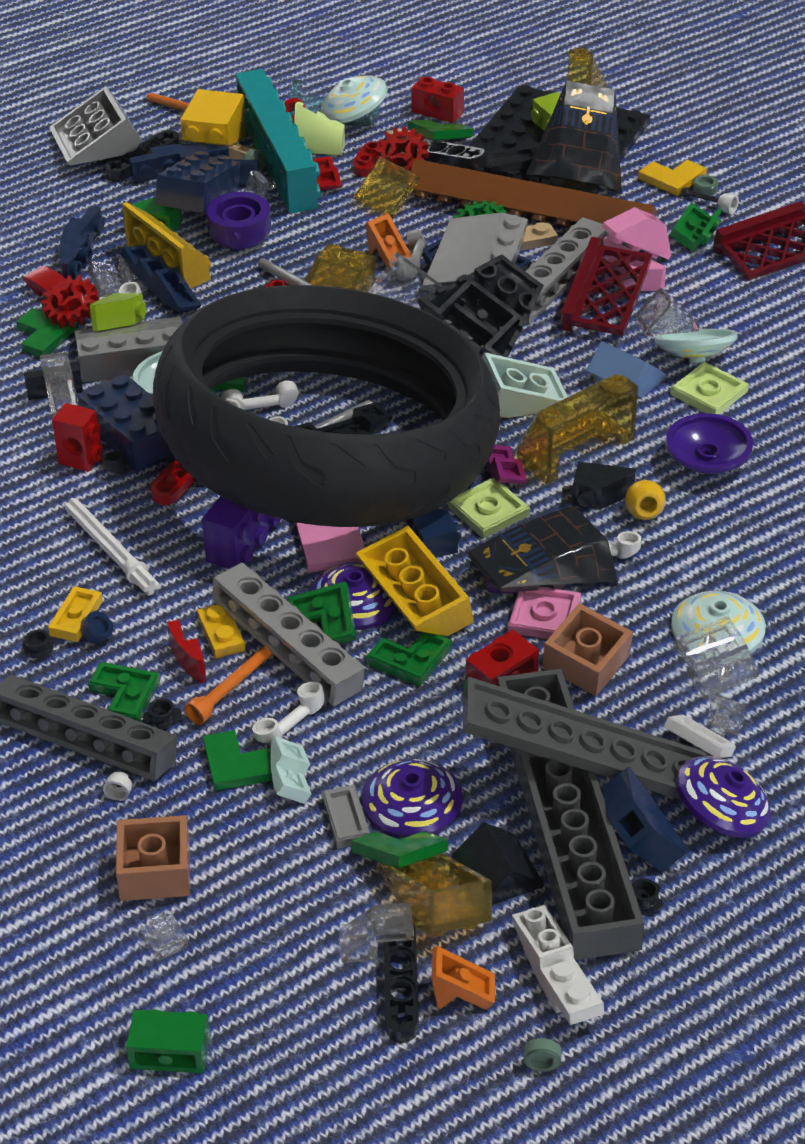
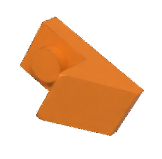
M389 213L366 223L369 253L373 255L379 252L388 270L396 267L397 260L411 257V253Z
M439 946L432 949L431 979L439 1009L443 1008L455 997H459L484 1010L489 1009L495 1004V973Z

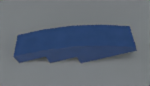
M145 245L123 247L120 255L147 289L162 302L178 312L200 309V302L177 267L168 268L162 257H153Z

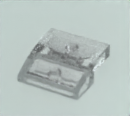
M122 257L117 258L115 265L90 261L88 272L99 293V298L119 293L120 287L127 282H136L143 296L153 294L132 272Z
M729 616L675 637L673 645L690 667L688 676L704 699L759 676V671L752 654Z

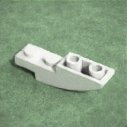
M542 905L513 914L512 921L525 954L555 1012H562L570 1025L604 1015L603 1001L575 961L573 946L547 907Z

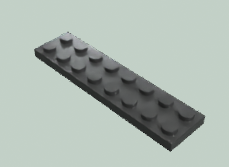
M468 677L463 686L462 732L491 740L507 747L520 749L539 757H545L572 767L597 773L604 777L614 778L627 767H631L645 789L681 800L676 788V776L681 766L687 760L694 757L712 756L705 751L475 678Z

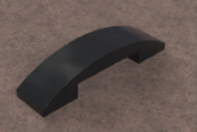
M374 402L354 408L351 419L318 429L310 422L294 427L328 433L372 435L390 423L393 416Z

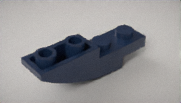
M205 143L174 144L150 148L151 154L129 158L131 178L134 184L155 180L159 173L165 171L168 167H172L176 162L184 160L185 157L193 155L194 152H207L211 157L229 156V148L226 145Z
M91 205L81 219L71 217L65 226L59 245L62 275L64 278L67 279L71 275L72 280H75L81 274L85 265L91 261L93 250L90 246L98 234L103 231L105 224L101 214V207Z

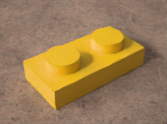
M73 586L48 626L49 635L78 642L83 635L81 621L89 613L99 609L103 602L102 592Z
M216 604L197 609L198 620L215 659L245 651V642L235 620L225 612L221 605Z

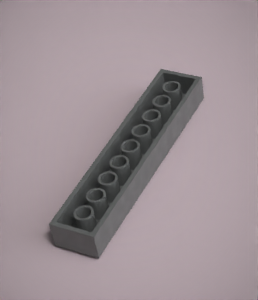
M562 668L498 677V686L575 710ZM510 747L562 930L573 946L574 959L582 960L642 950L644 921L613 826L608 820L605 801L596 773Z

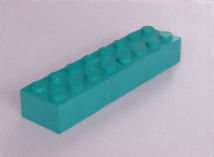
M263 68L235 73L237 93L244 94L246 130L255 148L263 151L265 167L289 214L318 209V198H321L320 187L317 183V177H320L319 165L313 161L311 150L306 149L304 137L299 136L298 127L296 124L293 125L291 114L286 112L285 103L279 99L277 88H273L271 77H267Z

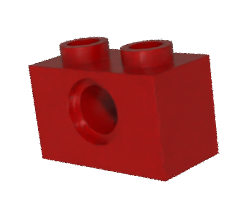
M423 76L411 87L413 113L454 123L464 113V87Z
M65 403L52 418L58 463L89 472L95 463L101 460L103 455V447L101 446L99 435L100 425L97 420L96 410Z
M512 629L466 658L465 681L468 677L498 686V677L538 672L539 649Z

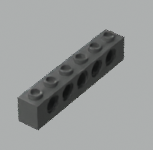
M10 675L0 682V723L153 781H156L176 762L178 736L14 675Z

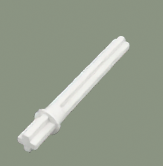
M71 498L65 504V510L122 568L126 574V579L130 583H136L148 596L153 595L154 590L159 589L160 584L148 572V566L134 558L76 498Z

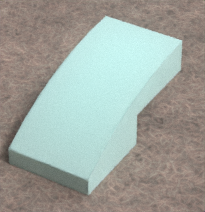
M274 736L271 741V773L276 794L306 804L312 793L304 776L310 766L302 745Z

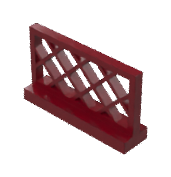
M799 201L717 229L713 243L714 251L717 254L724 253L747 281L804 262L805 244L792 241L790 238L794 236L805 239V231L794 229L802 226V224L805 226V204ZM782 233L788 235V238L784 239L774 235ZM761 240L767 242V245L762 246L753 242ZM770 243H773L776 245L784 246L785 248L784 251L770 248L769 245ZM743 248L746 249L745 254H743L740 252L733 251V249ZM787 248H792L803 252L800 254H793L787 252ZM750 250L764 255L763 258L748 255V252ZM766 255H770L782 259L780 261L775 262L767 260L765 258ZM745 262L759 265L760 267L750 270Z
M591 237L561 311L562 330L572 332L575 326L624 336L652 262V254L601 245V238ZM604 256H613L618 260L607 264L604 261ZM633 261L644 262L642 266L632 269L628 264ZM623 266L627 272L616 276L612 270ZM607 273L611 279L602 283L596 279L597 276ZM633 278L636 284L625 288L621 283ZM616 285L620 291L609 295L605 289ZM600 292L604 297L594 302L589 298L590 295ZM625 296L629 303L618 307L614 301ZM609 304L613 309L601 314L597 308ZM592 311L596 316L590 320L581 318L582 314ZM618 316L621 324L620 326L609 324L607 320Z

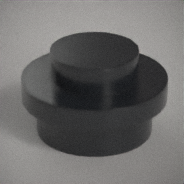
M32 630L24 638L22 643L23 652L31 658L45 657L54 649L53 638L44 630Z

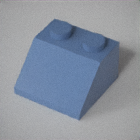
M603 341L600 342L586 370L595 375L593 381L607 388L611 383L617 386L616 392L628 398L632 394L640 398L644 397L667 376V374L649 363Z

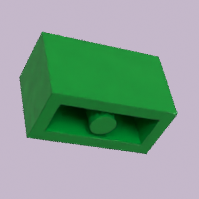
M157 1009L134 1010L126 1045L130 1069L204 1073L210 1042L208 1014H199L193 1011L184 1013L165 1012Z

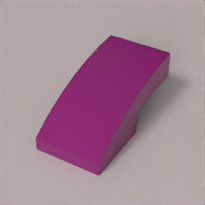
M494 445L493 452L485 465L491 476L498 482L526 484L527 478L521 459H514L511 446Z

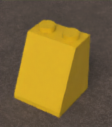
M197 89L180 119L182 140L229 146L245 139L247 131L244 94Z

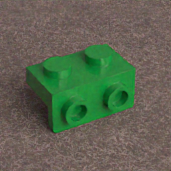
M691 202L669 236L694 252L700 244L704 247L713 235L712 233L721 222L718 217L723 210L718 207L715 213L710 216Z

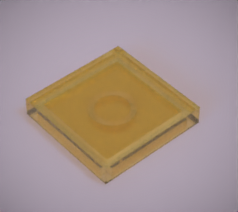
M380 157L353 198L382 215L389 213L393 220L420 178L416 174Z

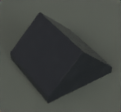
M483 822L452 854V861L480 909L544 887V882L515 834Z

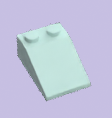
M484 352L482 358L489 368L493 382L496 384L501 417L513 418L569 407L571 404L554 368Z

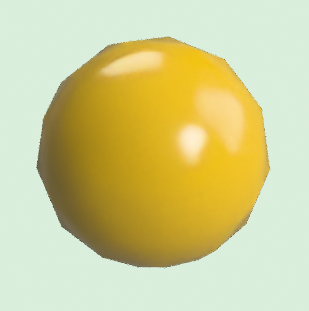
M645 479L634 482L628 488L625 496V506L628 512L633 517L645 521L654 519L661 514L666 503L663 488L656 482Z

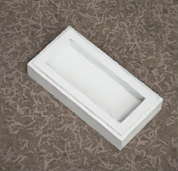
M685 715L668 717L664 728L714 757H732L736 748L734 743Z

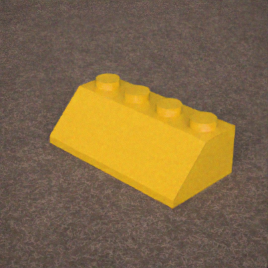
M128 202L122 203L127 247L145 245L153 257L161 256L168 268L177 267L191 289L211 280V263L206 255L199 252L192 244L187 243L176 232L170 230L149 213Z
M408 525L356 552V557L416 631L448 637L474 623L468 595Z

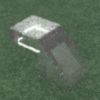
M67 351L41 355L40 362L53 418L65 403L78 406Z
M410 903L374 905L339 929L341 962L377 960L378 942L414 940Z

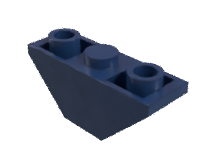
M631 767L624 769L602 787L608 820L632 852L661 872L666 871L690 852Z

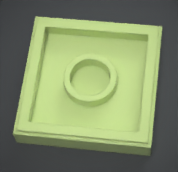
M703 362L671 387L670 395L705 413L720 414L748 392L749 384Z
M494 478L459 494L448 502V508L483 539L530 515V507Z

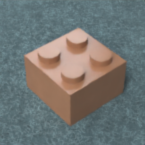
M579 603L544 643L542 667L547 670L562 668L565 680L597 696L630 656L633 631Z
M187 815L117 820L116 878L120 901L190 896V839Z

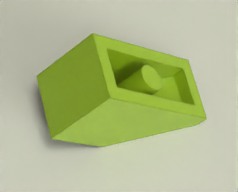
M113 293L90 304L93 331H102L131 326L144 320L146 304L143 301L142 293Z

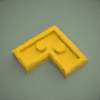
M689 160L684 161L673 170L652 161L638 171L639 180L675 196L681 194L682 188H690L694 185L696 177L707 175L706 167Z

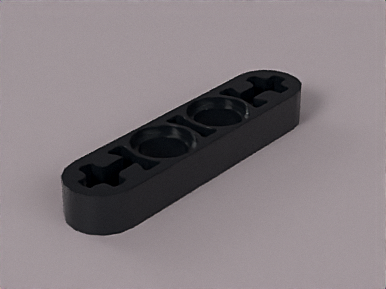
M164 130L140 143L134 151L127 152L110 160L105 164L106 178L112 182H120L131 176L129 158L151 154L150 148L180 144L178 132Z
M430 139L424 140L429 146L427 151L430 155L429 158H424L425 161L470 170L482 168L488 162L485 150L482 148Z
M399 916L388 920L384 926L386 1033L391 1040L405 1043L413 1040L419 1030L416 928L410 919ZM396 932H403L404 946H397ZM399 958L406 959L411 963L404 969H396L391 965L394 960ZM397 988H406L411 992L410 996L404 999H397L391 993ZM398 1012L406 1013V1027H398Z

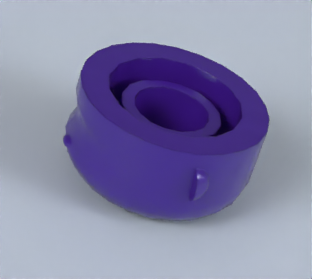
M251 192L226 193L213 199L207 207V219L210 223L207 226L209 234L217 244L224 248L233 250L253 248L261 244L270 233V205L264 197Z

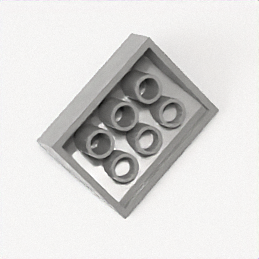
M107 86L49 127L70 166L122 156L127 152L134 151L139 146V143L142 142L141 137L124 109Z
M504 212L450 218L422 288L436 291V289L443 285L448 286L456 282L458 277L464 274H471L475 268L501 254L515 264L524 242L528 219Z
M181 317L141 321L135 325L102 331H93L92 328L74 330L82 383L113 379L116 376H123L125 374L133 376L135 369L142 361L153 354L163 351L170 337L183 323Z

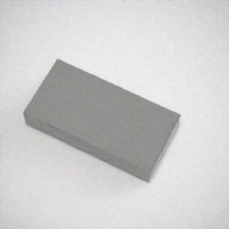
M355 785L322 791V800L337 849L350 847V840L370 833Z

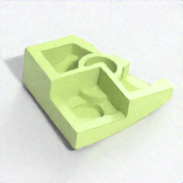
M296 102L294 124L298 127L299 136L304 137L306 149H310L312 154L342 156L345 148L344 124L336 120H329L323 113L319 111L314 113L304 108L302 102Z

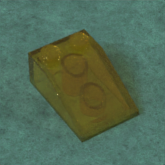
M329 243L316 257L305 281L312 285H331L333 287L368 292L376 282L375 256Z
M444 853L400 869L376 862L377 870L411 923L425 931L427 935L435 937L444 936L450 930L459 928L465 930L474 929L478 924L492 921V881Z

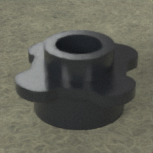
M160 698L149 704L148 712L143 714V721L145 723H152L158 729L165 731L170 728L174 720L181 718L182 712L179 708H174L173 702L169 699Z
M645 878L631 883L640 911L652 910L657 912L662 909L663 901L659 899L660 886L657 883Z

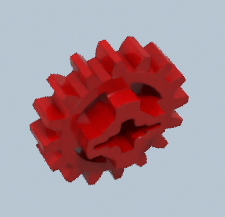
M403 126L400 132H398L396 127L393 128L392 135L386 132L385 136L387 139H379L378 141L382 148L376 149V153L379 156L376 159L378 164L381 165L382 171L384 173L388 171L390 178L397 174L399 180H402L406 174L408 178L410 177L414 156L417 152L418 154L415 159L425 161L424 158H429L430 156L427 151L429 146L424 141L422 133L417 135L415 128L408 132L406 126Z
M71 275L64 282L58 279V285L50 284L49 288L51 291L43 293L45 300L41 301L42 310L46 318L50 319L51 324L54 325L58 322L60 328H63L66 323H69L71 328L74 327L75 322H79L81 325L84 324L83 319L85 317L91 319L90 304L100 300L95 284H91L88 278L83 281L80 275L75 280H72Z

